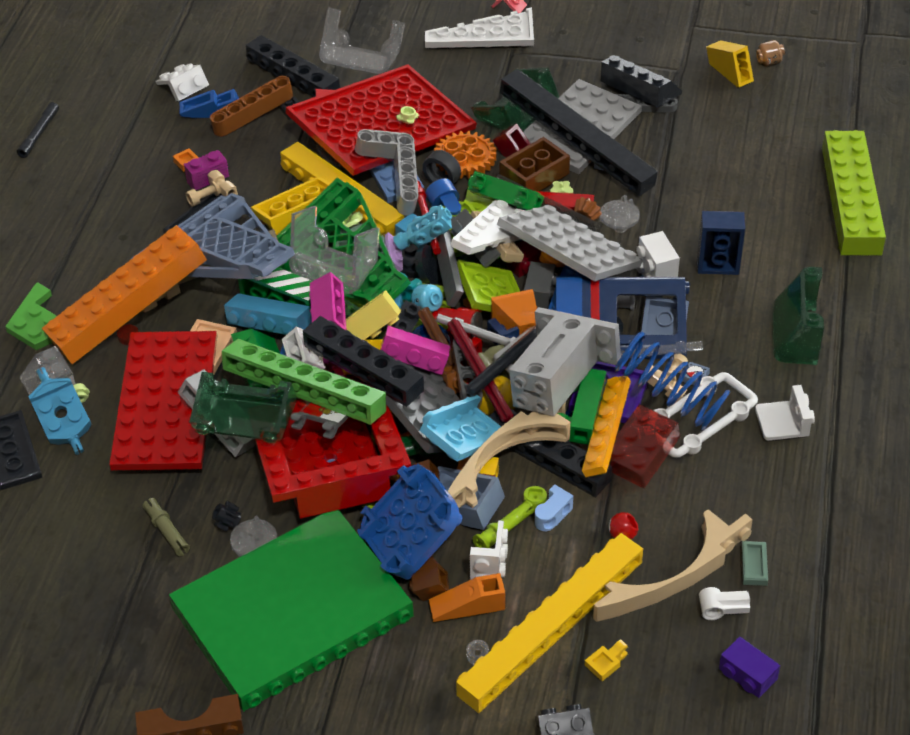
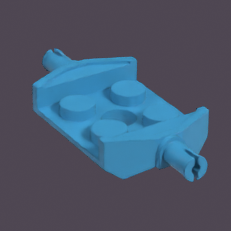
M42 367L43 374L40 369L36 371L41 384L28 397L49 442L56 445L69 443L72 445L75 454L78 455L79 451L77 448H79L81 453L84 452L79 441L80 437L89 430L92 425L76 393L71 379H51L47 374L46 368ZM60 409L67 410V414L63 418L55 416L56 412Z

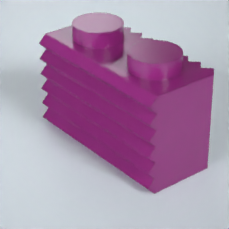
M219 150L208 153V155L206 154L205 156L192 159L188 163H184L186 180L192 189L198 190L210 185L208 174L213 170H218L225 178L229 177L226 158Z

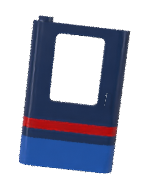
M556 277V311L616 324L618 296H675L677 299V334L645 335L646 338L637 359L650 345L659 342L660 349L655 359H662L668 352L687 356L686 294H689V281H685V277H607L597 281H593L588 277ZM619 334L621 356L636 335ZM655 348L644 359H651ZM636 349L634 350V352L632 353V355L629 357V359H632V357H633V355H634Z

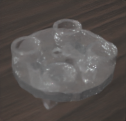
M626 195L622 196L621 200L605 203L600 210L602 212L600 221L620 233L635 226L640 219L638 207L633 204V199L627 200Z
M255 516L253 519L244 521L234 528L230 537L231 548L241 557L277 538V533L269 522Z

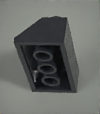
M613 55L601 62V82L655 107H660L682 94V90L671 80L664 78L662 75H657L646 68L639 67L633 62L621 59L619 56Z

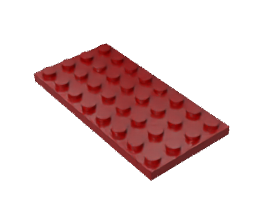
M217 331L131 332L109 464L111 470L202 469L207 425L178 394V391L186 378L202 370H205L213 378Z

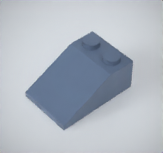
M439 466L440 482L448 491L461 470ZM478 474L476 479L478 491L475 492L478 505L472 508L465 503L459 508V513L462 515V522L460 524L484 530L505 495L498 477Z

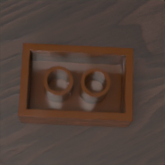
M545 137L538 139L499 162V179L533 191H541L554 181H558L568 175L570 171V155Z

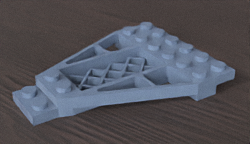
M230 193L228 196L221 195L178 225L179 228L197 242L207 261L186 277L236 279L265 277L295 255L292 247L279 243L276 238L271 236L248 206L244 197ZM244 214H247L250 218L242 225L234 223L235 220L240 219ZM208 264L213 267H205L203 265Z

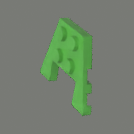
M37 282L5 326L7 333L35 350L52 343L42 330V327L57 316L40 306L52 296L51 290Z

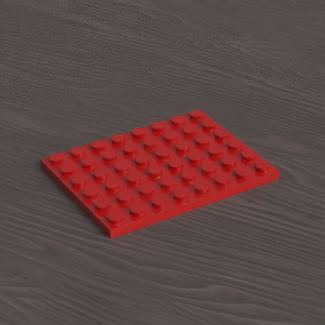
M409 65L286 107V114L353 176L394 160L357 154L355 152V144L360 130L368 129L410 134L414 138L415 152L440 143V139L446 140L447 135L452 137L453 132L459 135L460 131H462L464 134L476 129L477 125L476 121ZM402 107H413L419 114L413 124H406L397 120L396 117L400 114Z

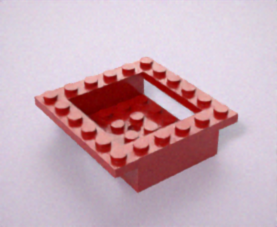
M301 398L290 401L289 404L280 402L275 405L247 410L273 503L294 498L300 519L379 501L391 488L389 476L399 474L397 470L403 465L406 467L412 466L387 405L386 412L370 425L381 453L379 456L375 450L366 423L351 417L338 428L332 439L323 437V434L326 432L322 428L323 423L306 419L300 430L292 428L291 425L295 421L291 420V415L299 413L309 403V401ZM330 459H334V460H335V461H333V462H327V460H330Z

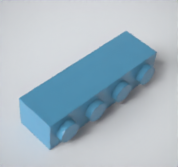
M236 294L224 305L227 324L287 335L296 326L304 330L312 323L310 306L244 294Z

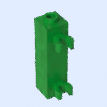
M477 171L474 172L468 181V190L473 194L493 201L502 200L508 203L509 206L524 211L541 207L545 198L539 192Z
M591 369L573 391H578L572 417L564 413H557L570 421V442L590 443L606 386V371Z

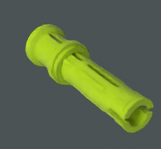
M525 500L500 521H504V529H508L509 532L529 515L533 514L535 509L531 508L529 510L533 506L532 503ZM498 522L490 523L485 531L473 536L475 547L490 548L496 543Z

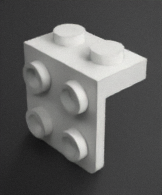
M192 63L179 65L174 68V72L163 73L159 76L160 79L155 81L157 85L168 84L176 101H180L209 85L201 66L193 65Z
M801 385L792 386L790 401L756 405L755 411L765 440L809 436L811 424H814L815 418L813 410H810L808 407V395L804 394Z
M498 521L495 549L471 547L470 580L475 577L500 573L501 577H505L506 563L502 562H505V558H507L508 544L504 543H507L508 529H504V521Z

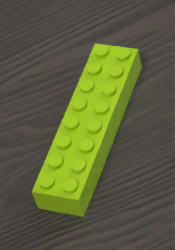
M857 130L825 131L822 152L841 255H882L886 235L865 132Z

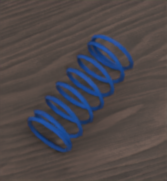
M643 331L639 332L615 366V372L624 366L636 349L623 374L624 378H627L655 348L638 382V388L642 387L669 358L652 392V397L658 396L683 368L666 405L667 407L672 406L696 380L681 410V417H684L711 389L695 421L696 427L702 424L701 430H705L729 395L730 390H726L703 416L715 393L717 381L711 382L690 404L702 380L703 372L700 371L694 374L676 394L687 372L688 362L681 363L663 382L673 362L674 352H668L649 372L659 352L660 344L659 342L653 343L637 359L646 338Z

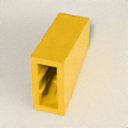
M721 40L706 46L709 64L736 87H742L754 81L748 46Z

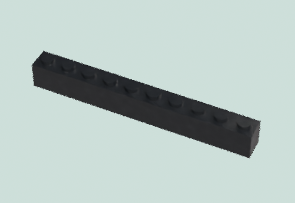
M517 69L501 79L500 94L636 195L641 196L655 186L657 170L578 114L541 85L537 84L526 74Z

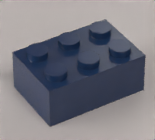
M702 211L697 252L698 274L739 275L745 236L744 212Z

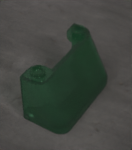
M548 67L518 69L559 98L558 90ZM506 97L500 99L495 105H488L485 101H478L471 107L474 116L478 120L502 131L518 124L522 132H524L535 121L533 117L520 109L519 105H515Z
M822 267L804 268L774 301L773 354L776 360L780 362L818 364L824 332V320L818 313L807 311L810 309L816 311L818 291L822 279Z
M201 373L189 421L195 432L202 435L214 433L262 439L267 443H276V441L282 439L297 400L291 382L280 381L278 388L275 385H270V389L229 384L227 379H222L220 382L213 379V373Z

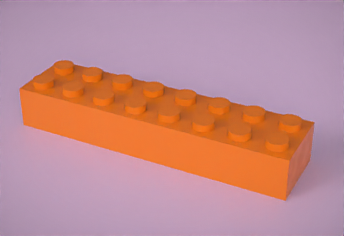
M176 225L159 239L152 242L142 252L135 255L125 265L118 268L108 278L101 281L95 288L84 294L78 301L67 307L61 314L50 320L42 327V330L71 364H74L207 261L197 242Z

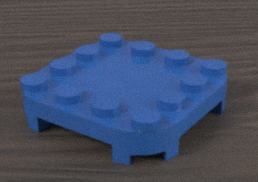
M420 464L410 467L403 465L397 470L401 477L372 509L367 506L363 508L361 514L364 516L361 522V529L357 530L359 536L367 541L382 563L380 566L387 572L405 580L410 579L451 535L456 526L462 522V515L459 513L456 501L435 474Z

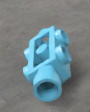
M441 205L431 207L428 213L415 217L413 222L407 225L408 230L406 232H400L393 237L394 243L402 251L409 247L410 243H414L419 248L431 242V240L452 228V215L450 211Z

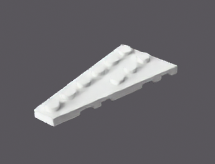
M532 7L527 8L526 12L522 13L513 11L510 12V15L504 17L495 15L473 20V23L468 25L459 23L457 27L450 29L448 27H441L425 31V48L534 46Z
M495 200L452 239L450 246L470 255L484 251L486 246L494 248L500 242L507 244L520 240L519 237L498 226L497 222L499 217L519 213L524 210L515 209L505 201Z

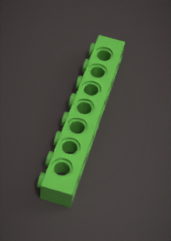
M241 339L235 340L222 350L223 370L370 425L386 412V392Z

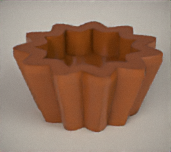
M581 197L576 200L574 215L580 222L590 224L597 220L602 212L600 211L601 207L597 206L596 202L591 201L590 198L585 199Z

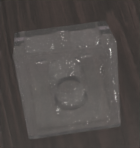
M56 346L35 354L19 377L29 395L41 384L36 371L40 369L43 374L42 367L46 368L49 378H70L72 384L75 385L73 372Z

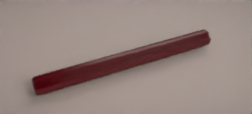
M453 318L447 323V326L477 377L486 369V366L460 321ZM492 380L483 389L501 421L507 423L514 417L494 380Z

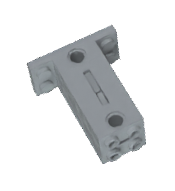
M538 307L535 311L537 337L509 369L513 407L555 416L597 361L617 365L621 358L619 324Z

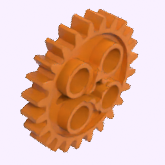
M460 131L459 135L453 132L452 137L447 135L446 140L440 139V143H436V148H434V151L443 150L455 157L461 167L460 179L464 175H467L469 179L475 171L485 174V170L490 171L491 166H494L496 161L494 142H490V138L485 139L484 134L478 136V132H475L473 135L470 134V131L466 134ZM436 163V166L440 167V171L445 170L441 165Z

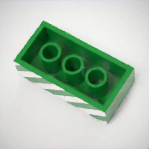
M278 267L265 277L258 276L254 279H238L240 294L310 306L311 309L309 293L310 282L312 281Z

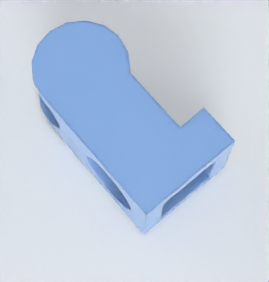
M554 484L549 490V499L545 503L538 505L535 509L536 528L541 531L553 529L573 509V495Z

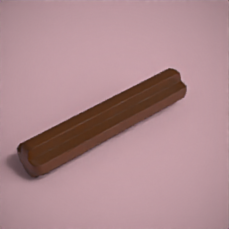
M429 307L419 310L417 312L431 340L449 345ZM451 347L446 366L454 365Z

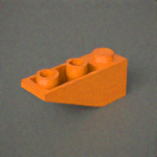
M501 574L475 577L429 599L433 622L505 610V589Z

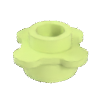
M405 106L401 108L400 114L396 118L403 123L413 124L419 114L413 107Z

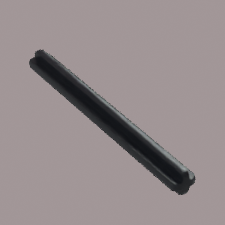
M536 325L467 385L466 393L472 397L476 396L522 355L537 337Z

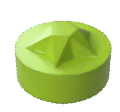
M539 486L528 487L524 491V501L531 502L533 506L530 508L536 509L538 505L547 501V493L545 489Z

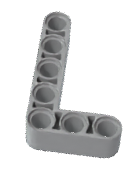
M368 129L360 130L357 134L355 152L362 156L394 159L397 210L406 216L414 213L418 200L414 138L407 133Z

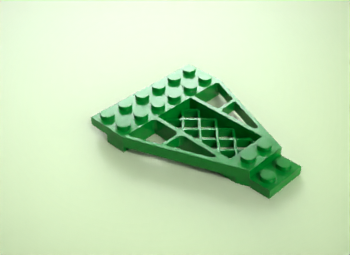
M338 177L277 235L279 243L292 247L295 253L285 264L280 265V268L292 272L302 261H307L316 269L307 278L311 281L331 272L343 282L344 301L366 305L385 290L394 300L411 284L409 279L396 269L360 191L348 182H343ZM362 205L368 220L353 232L342 222ZM373 228L384 254L362 239L370 229ZM347 240V245L339 246V241ZM334 242L333 247L325 248L326 243ZM360 250V255L352 256V251ZM346 252V257L338 258V253ZM333 254L332 259L324 260L325 255ZM373 260V265L365 266V261ZM359 262V267L351 268V263ZM345 264V269L337 270V265ZM358 274L357 280H350V275Z

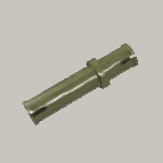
M149 498L148 500L152 507L145 501L143 508L152 518V524L159 528L174 549L176 555L183 556L184 553L180 547L187 553L190 549L189 544L186 543L170 521L167 511L162 510L155 498Z

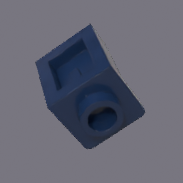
M495 318L487 321V330L510 339L513 336L515 338L519 336V328L517 326L506 330L505 326L500 324Z

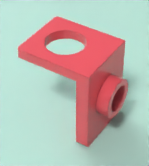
M496 0L491 7L494 8L502 0ZM503 0L513 11L521 13L527 5L524 0Z

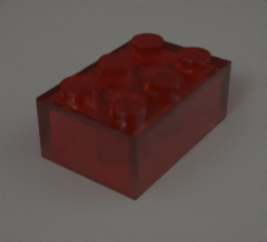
M639 404L616 436L609 464L612 466V473L645 489L680 438L678 422Z

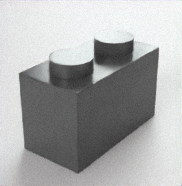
M532 261L530 263L524 291L533 289L537 307L549 308L550 300L555 291L553 286H556V277H559V273H555V264Z

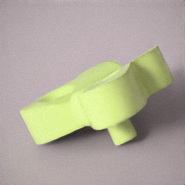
M554 181L550 192L573 193V189L570 187L569 181Z

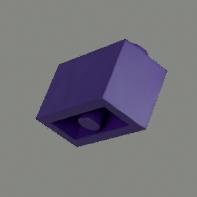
M739 637L721 654L719 669L726 677L732 678L739 683L745 691L760 698L778 680L780 665Z

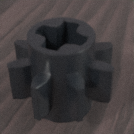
M226 501L225 505L219 503L212 513V519L215 520L214 525L226 532L229 527L232 529L236 528L241 519V513L237 512L239 507L229 501Z

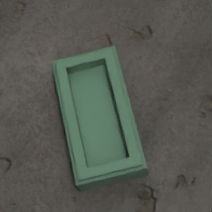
M742 541L743 585L767 586L766 542Z

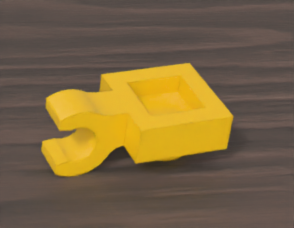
M622 640L616 642L609 650L602 646L585 660V666L601 681H604L620 667V661L628 655L625 651L628 646Z

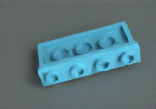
M476 395L427 412L422 419L423 424L419 431L429 438L432 444L445 451L449 458L460 461L472 456L501 426L477 408L481 397Z

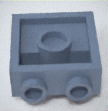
M646 296L641 332L643 331L645 335L677 334L676 297L670 299L663 296ZM686 301V320L689 301Z

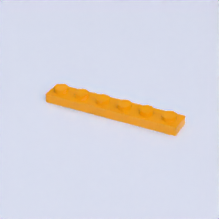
M624 376L607 379L582 468L585 477L607 473L631 383L629 377L624 378Z

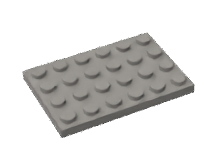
M580 79L558 98L613 139L642 112L641 105ZM537 120L523 132L530 143L545 137L569 154L570 171L580 174L592 162Z
M550 205L508 214L507 216L499 217L497 225L593 281L639 268L643 259L636 256L635 252L623 249L619 243L607 240L603 234L591 231L587 225L575 222L571 216L559 213L555 207Z

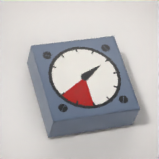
M689 362L682 382L686 383L694 374L700 371L703 372V377L708 376L710 368Z

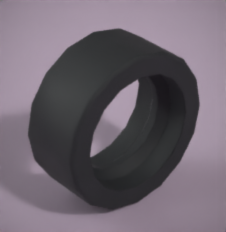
M443 150L432 152L422 165L424 175L430 183L438 179H449L454 184L461 176L459 162L454 156ZM435 163L441 165L447 171L448 176L440 172Z

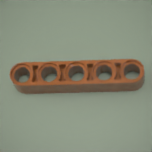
M279 76L212 113L210 121L214 134L220 137L228 135L290 100L293 97V91L289 77Z

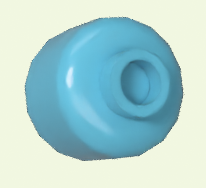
M422 284L413 290L411 300L420 309L429 307L430 311L434 312L441 307L443 294L436 285Z

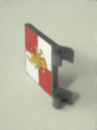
M309 402L299 413L291 415V420L295 421L291 427L300 430L306 419L323 423L322 428L326 430L323 437L332 439L338 428L349 416Z

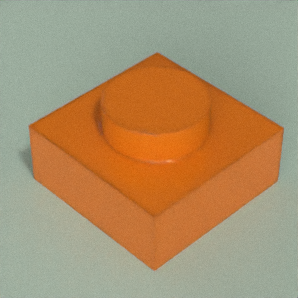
M189 148L174 155L173 161L184 172V163L199 157Z

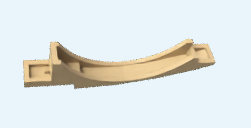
M566 402L557 413L565 414ZM521 411L485 441L470 457L453 481L448 492L456 501L458 508L465 503L472 508L478 505L475 494L478 491L476 479L482 467L494 455L511 446L530 441L549 440L566 442L570 439V421L557 413L555 416H550L532 411L529 415Z
M709 509L703 513L704 523L701 527L704 535V546L697 559L686 570L670 579L653 584L628 585L610 581L605 585V589L610 593L594 604L593 619L598 622L647 607L702 580L724 565L725 555L731 552L737 543L749 538L752 532V519L747 514H744L728 526Z

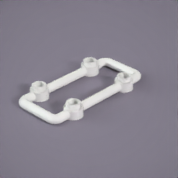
M722 372L714 377L705 376L702 378L691 402L714 381H717V385L725 381L748 400L745 402H734L730 413L698 435L689 434L685 436L683 445L678 449H675L652 429L655 427L658 429L665 428L669 424L670 417L683 408L689 394L667 409H655L652 412V419L643 425L642 430L645 436L671 457L679 458L686 453L695 455L701 450L702 442L734 420L744 421L749 415V410L757 404V395L728 373ZM711 389L704 396H708Z

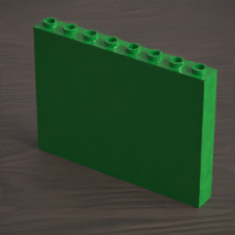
M339 510L323 513L169 594L173 611L231 695L238 694L240 708L243 712L258 706L261 701L270 696L279 694L286 687L301 682L311 673L322 670L329 663L345 657L349 652L358 647L365 646L370 640L379 635L386 634L390 629L399 624L406 623L414 616L412 600L391 574L380 566L382 563Z

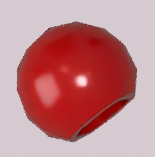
M617 513L610 519L609 531L614 539L620 533L630 540L637 535L639 530L638 524L630 513Z

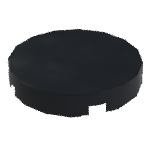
M430 245L421 246L415 254V260H418L419 264L416 265L418 276L424 284L439 285L442 277L437 255L433 253Z

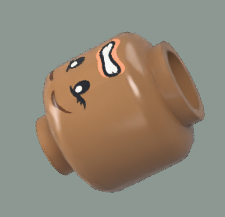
M776 40L761 43L756 50L758 62L760 64L763 63L766 67L780 63L782 55H785L783 45H779Z

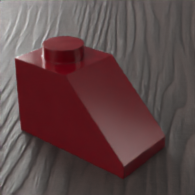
M518 124L503 130L492 140L505 157H509L531 144Z

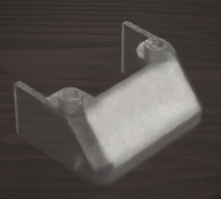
M328 7L319 52L321 61L326 64L375 74L388 72L400 52L405 23L393 20L390 38L382 44L381 52L348 46L349 34L343 29H338L341 10Z
M316 206L292 213L290 247L293 248L295 255L290 258L291 271L311 281L331 272L343 282L345 294H352L358 291L377 262L380 228L375 227L355 235L352 256L328 247L327 233L323 229L316 227Z

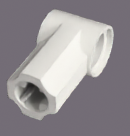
M709 587L701 590L699 593L702 615L707 620H717L724 614L750 612V597L747 591L720 592L715 587Z

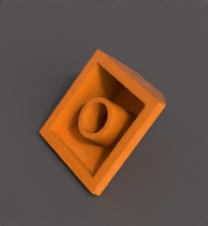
M533 289L491 297V319L495 318L500 324L505 326L506 330L517 326L520 336L526 330L536 325L535 311L537 306Z

